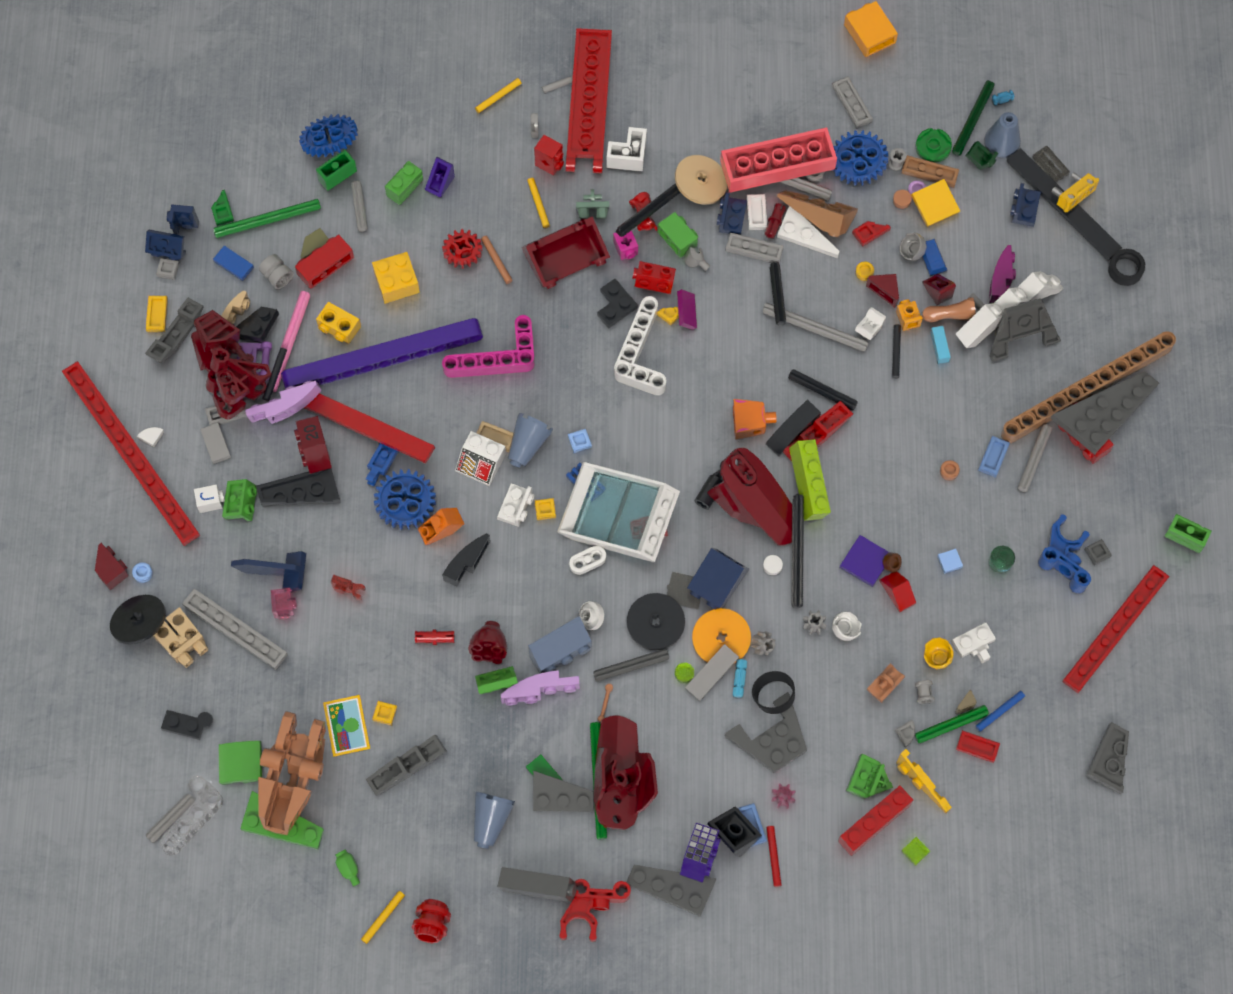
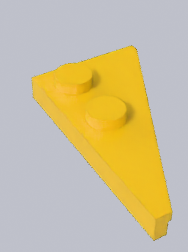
M905 749L896 762L898 770L903 775L907 774L917 789H922L947 813L952 807L945 797H941L934 790L936 786L920 765L910 762L907 758L910 752Z

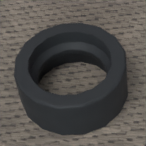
M1121 249L1114 253L1111 258L1108 272L1114 282L1130 286L1141 279L1146 263L1139 252L1133 249ZM1121 259H1129L1137 265V272L1131 276L1124 275L1118 271L1116 263Z

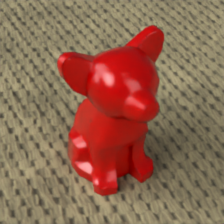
M641 192L631 199L629 204L632 208H636L638 212L651 202L650 194ZM651 216L637 226L638 231H648L653 228L657 231V226Z

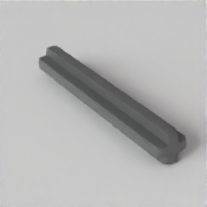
M662 649L595 670L593 675L598 682L669 659V654L666 649Z

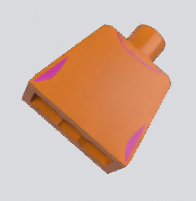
M733 399L735 440L764 434L767 423H776V412H765L763 402Z

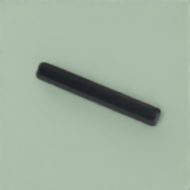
M773 262L769 268L775 321L778 326H783L786 324L781 269L778 262Z
M792 369L789 373L788 378L836 403L841 401L852 411H854L858 404L857 400L795 369Z

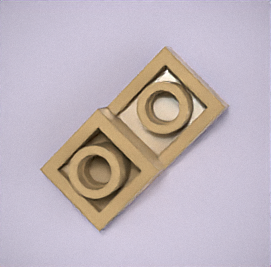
M242 291L223 311L221 316L231 324H234L236 314L243 316L244 311L249 308L250 299L247 292Z

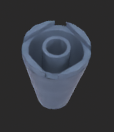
M1010 112L1002 114L985 134V146H987L991 153L997 151L999 153L997 157H1009L1019 149L1021 144L1018 118Z
M519 413L517 416L508 459L511 460L510 464L517 468L527 465L553 431V428L546 429L548 425L529 415L527 419L523 418V413Z
M476 791L474 841L478 842V847L489 849V845L494 846L514 807L515 801Z

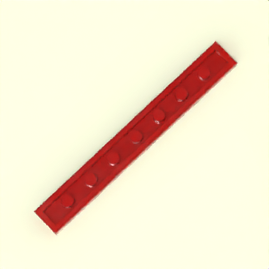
M320 393L304 407V409L425 464L435 449L433 444Z
M1153 565L1062 682L1079 693L1170 576Z

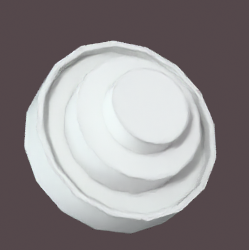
M588 601L579 610L578 616H580L586 630H596L604 621V610L597 602Z

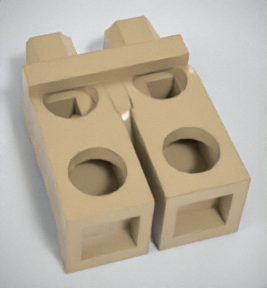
M179 607L166 617L168 624L176 631L177 635L164 621L162 627L153 637L176 663L180 662V664L187 668L194 662L189 655L195 650L202 656L208 651L203 636Z

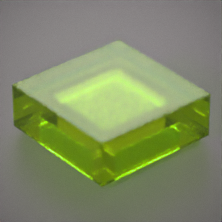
M915 837L901 852L916 866L930 853V850Z

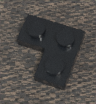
M616 279L600 288V292L610 303L599 310L597 316L608 329L638 308V304Z

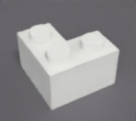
M629 127L627 143L609 141L607 168L643 171L647 129Z

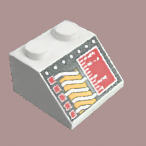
M471 431L462 447L455 471L490 486L506 456V448L500 443Z

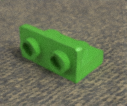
M247 479L227 481L222 517L225 519L243 518L247 521H252L257 495L256 485Z
M513 666L475 676L479 694L509 688L514 684H518Z

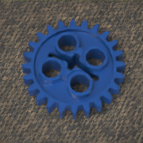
M331 114L329 118L323 116L322 120L316 119V123L310 122L311 126H306V130L301 131L302 135L299 136V142L303 152H306L307 155L311 154L313 157L317 154L319 158L322 154L327 157L331 153L333 156L336 151L341 153L340 149H347L346 145H352V141L356 140L355 136H358V129L350 116L346 118V115L340 117L337 114L333 117ZM326 128H328V132H329V135H330V138H331V143H329V139H328V136H327V133H326Z
M855 130L854 135L847 132L846 138L841 135V141H835L836 146L833 147L837 162L835 169L832 171H835L836 177L840 175V181L847 179V184L854 181V186L857 185V182H860L863 186L864 181L871 184V178L877 181V174L882 176L883 170L887 169V157H889L888 151H886L887 146L883 145V139L878 140L877 134L871 137V132L864 135V130L861 131V134H858Z
M400 469L398 475L392 471L393 477L385 475L387 481L380 480L382 487L376 486V491L378 492L374 494V498L377 499L374 501V506H378L376 513H380V519L385 518L386 525L392 522V528H395L397 524L400 530L403 529L404 525L410 530L411 524L418 528L417 522L424 524L423 518L429 519L430 514L428 512H434L432 507L436 505V500H434L436 493L433 492L434 486H429L431 484L430 480H425L424 474L418 477V471H415L413 475L410 469L407 470L406 474ZM395 487L402 488L399 492L392 491ZM414 489L421 490L418 494L411 493ZM392 505L399 506L396 510L389 509ZM411 507L418 508L415 512L408 511Z

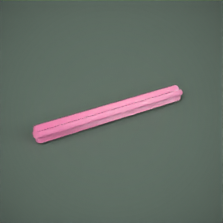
M301 291L281 345V348L287 349V353L273 392H276L282 378L281 373L285 370L310 299L309 292Z

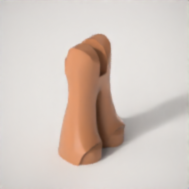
M971 297L948 306L926 307L922 312V318L930 323L942 319L969 321L976 314L974 298Z

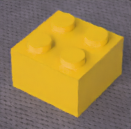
M408 252L372 262L374 275L384 304L420 293Z

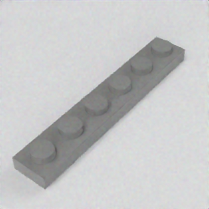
M193 589L182 603L185 608L275 670L287 657L288 653L196 589Z

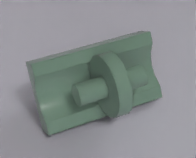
M590 189L591 195H583V200H591V202H576V210H578L580 219L588 218L590 209H596L597 219H606L609 201L594 202V200H602V194H594V189Z

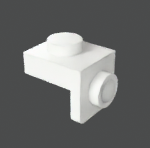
M871 307L863 320L857 325L855 331L871 340L881 329L886 316Z

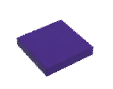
M859 535L839 568L873 587L884 570L883 559L889 552Z

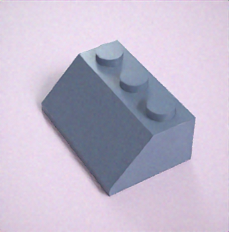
M580 616L528 645L529 657L540 674L556 671V667L562 664H569L575 656L579 654L584 655L589 652L592 647V641Z

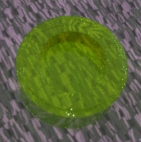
M680 663L675 668V678L678 682L689 683L693 679L694 668L690 664Z

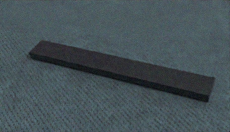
M1021 148L1007 158V162L1036 191L1041 192L1040 195L1107 261L1113 257L1114 253L1122 249L1078 204L1070 211L1064 212V209L1057 205L1059 197L1052 193V189L1056 187L1062 192L1064 190Z

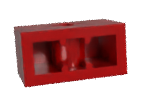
M543 135L534 147L535 166L554 176L557 170L560 171L564 165L563 144Z

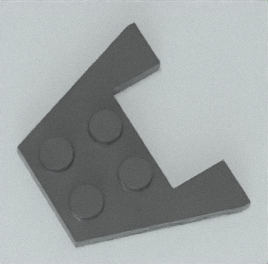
M1040 298L1004 309L990 353L992 361L1008 357L1009 341L1042 332V342L1045 346L1061 341Z
M787 692L773 701L774 706L778 707L787 702L790 694ZM793 704L788 710L780 713L784 718L782 721L753 740L748 737L740 724L724 735L773 773L807 752Z

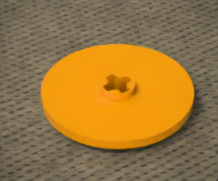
M719 608L706 612L698 619L693 629L692 641L699 657L707 663L724 644L739 656V659H742L750 647L751 632L747 622L740 614L730 609ZM719 633L727 636L724 642L716 639Z

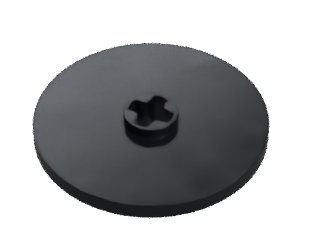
M661 593L646 594L638 598L628 611V632L632 639L644 648L650 650L666 649L675 644L683 634L685 628L683 609L675 599ZM652 618L655 619V620H656L657 618H659V619H660V620H659V623H660V624H657V623H656L655 625H653V624H652V622H653Z
M138 595L128 599L116 609L111 617L110 632L118 642L128 645L148 640L162 627L166 617L165 606L159 598L153 595Z

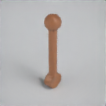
M612 684L605 686L606 694L601 715L598 717L600 723L605 718L609 694L613 690Z

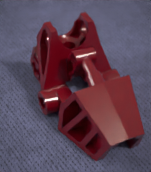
M211 310L194 320L196 331L191 334L200 371H208L206 389L213 393V400L220 417L229 420L245 409L246 403L242 398L246 397L255 401L265 392L267 386L265 381L271 377V372L268 364L254 363V356L246 354L238 343L240 329L214 310ZM234 353V354L237 355L240 359L237 360V359H232V358H229V357ZM258 369H263L266 371L267 374L258 375L256 371ZM261 384L263 388L256 390L255 387ZM225 403H227V404H226L227 409H228V410H231L230 412H228L227 410H224V408H225Z

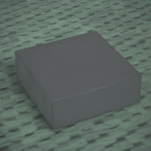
M1102 539L1084 549L1094 565L1112 556Z

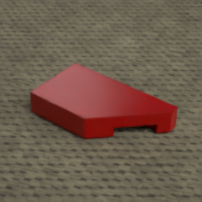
M867 221L855 228L852 234L863 247L888 232L891 226Z

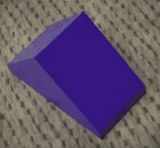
M436 157L425 190L441 198L455 177L453 164Z

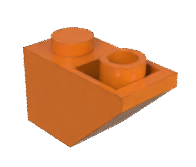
M441 508L421 525L418 530L425 545H429L454 534L464 525V521L457 508Z

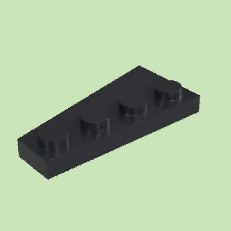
M331 468L311 474L308 471L256 485L261 505L340 503Z

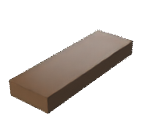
M908 155L902 169V174L934 183L945 179L947 185L953 188L959 173V169Z

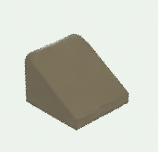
M969 690L955 711L956 714L974 709L977 701L971 690Z

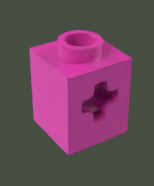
M632 230L623 237L613 233V243L621 260L632 259L638 255V244Z

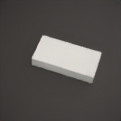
M765 194L747 195L749 230H766Z

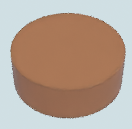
M898 190L895 192L893 204L897 208L905 209L911 204L912 196L908 191Z
M952 460L945 461L941 465L940 475L945 480L956 479L960 471L959 465Z

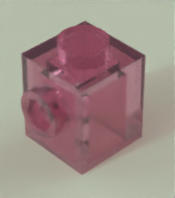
M291 589L270 590L274 618L285 620L289 616H294L297 602L296 597L293 598Z

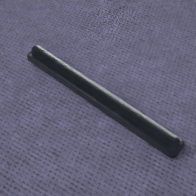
M676 183L617 227L616 233L619 237L625 236L681 192Z
M796 494L793 496L791 605L794 608H801L803 606L804 496Z

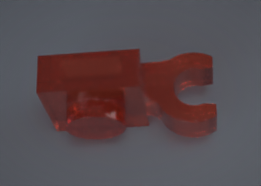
M333 575L331 579V584L335 591L345 594V592L352 593L355 599L362 600V596L356 592L360 589L366 590L363 584H355L351 580Z

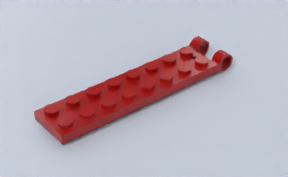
M576 28L566 172H575L576 158L594 159L593 173L602 174L612 30Z

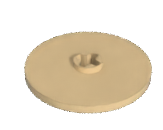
M702 155L688 156L678 164L675 170V183L679 191L692 202L704 205L713 204L719 201L727 190L722 167L709 157Z

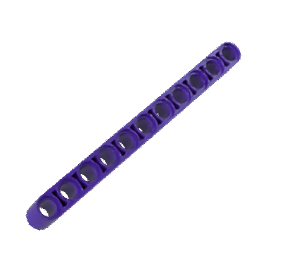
M471 318L284 370L281 373L285 389L291 386L303 385L307 381H316L319 385L471 344L480 341L483 338L478 319Z

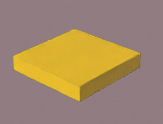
M945 179L911 194L927 227L960 212Z

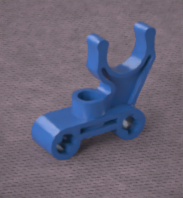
M1061 514L1050 529L1049 545L1041 553L1038 564L1044 570L1055 568L1071 580L1069 583L1070 589L1080 594L1090 584L1091 576L1079 566L1082 562L1079 556L1069 551L1079 550L1090 534L1084 531L1078 540L1071 541L1065 539L1060 533V526L1065 523L1067 517Z

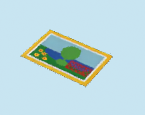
M360 695L323 702L333 757L370 749Z

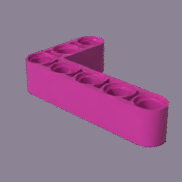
M520 315L515 319L517 350L447 355L442 360L444 374L449 378L531 371L535 365L531 319L526 315ZM523 324L527 325L526 328H520L519 326ZM526 341V342H528L529 344H528V345H521L520 343ZM523 359H530L527 363L522 362ZM505 360L512 361L510 364L503 363ZM488 361L493 362V364L489 366L485 365L484 363ZM467 363L474 364L472 367L465 366ZM450 364L455 365L454 368H447Z

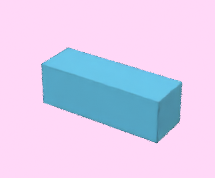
M932 327L930 333L937 363H947L951 357L944 327Z

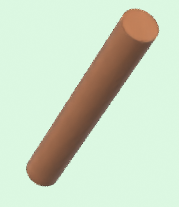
M483 236L481 241L505 283H511L513 280L488 236Z

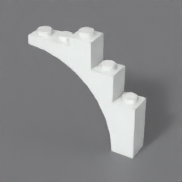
M1041 271L1032 272L1018 287L1009 288L995 303L985 304L956 333L957 337L966 348L976 347L986 336L999 327L1005 308L1057 294L1064 289L1060 284L1061 281L1053 274L1046 275Z

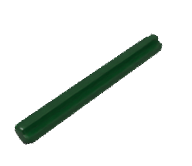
M990 80L985 82L953 147V154L957 156L962 154L994 89V82Z

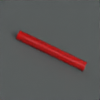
M767 826L773 886L781 887L775 827Z

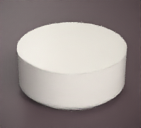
M770 555L765 558L763 569L768 575H777L782 570L783 562L778 556Z

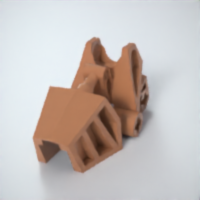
M288 711L283 715L276 743L271 749L264 748L261 755L260 766L269 768L266 779L258 777L259 818L263 828L283 835H288L309 802L313 792L307 790L310 779L319 781L324 768L322 761L326 740L323 738L326 732L325 721L314 719L309 736L296 734V714ZM287 759L288 774H291L289 782L283 785L278 780L284 760Z

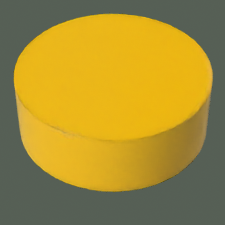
M866 261L860 262L855 270L857 278L867 281L870 275H874V266Z

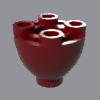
M495 621L485 622V625L473 634L468 647L472 660L476 662H492L494 664L502 663L508 649L505 635L500 629V624Z

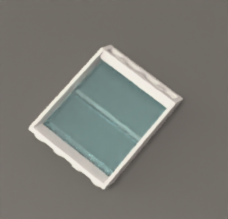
M583 462L557 532L574 541L592 546H600L603 549L655 562L680 491L666 483Z

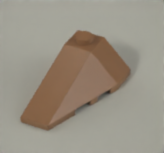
M787 190L777 195L779 199L822 231L828 232V235L832 237H839L845 234L858 211V208L838 202L827 204L825 199L821 198L810 200L807 195Z

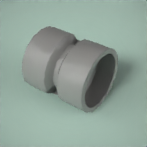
M277 254L268 256L259 266V271L270 281L275 289L285 287L294 276L293 271L284 265V262Z

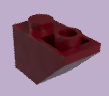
M101 542L98 545L95 572L107 588L112 590L128 577L125 571L127 566L121 559L117 561L114 558L116 554L110 546L105 547Z

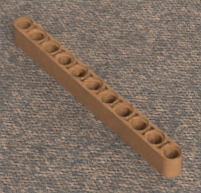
M1169 331L1162 332L1007 421L1001 432L1002 440L1013 443L1043 426V424L1052 421L1050 418L1053 414L1106 390L1165 356L1172 350L1176 342L1175 335ZM1162 341L1168 342L1169 345L1164 344ZM1147 350H1152L1154 354L1149 353ZM1132 358L1137 359L1138 362L1132 361ZM1116 367L1122 368L1123 371H1118ZM1100 376H1105L1108 380H1103ZM1085 385H1090L1093 389H1088ZM1069 394H1074L1077 398H1072ZM1054 403H1059L1062 407H1057ZM1038 412H1044L1046 416H1041ZM1022 421H1028L1031 425H1025ZM1007 430H1013L1015 434H1009Z

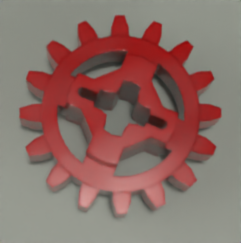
M461 229L460 233L454 230V235L448 234V240L443 241L445 245L442 246L444 258L448 260V264L454 262L455 268L458 264L461 265L462 269H464L466 264L470 268L471 262L477 263V258H481V252L483 251L481 239H477L476 233L471 235V230H468L467 233H464L463 229Z

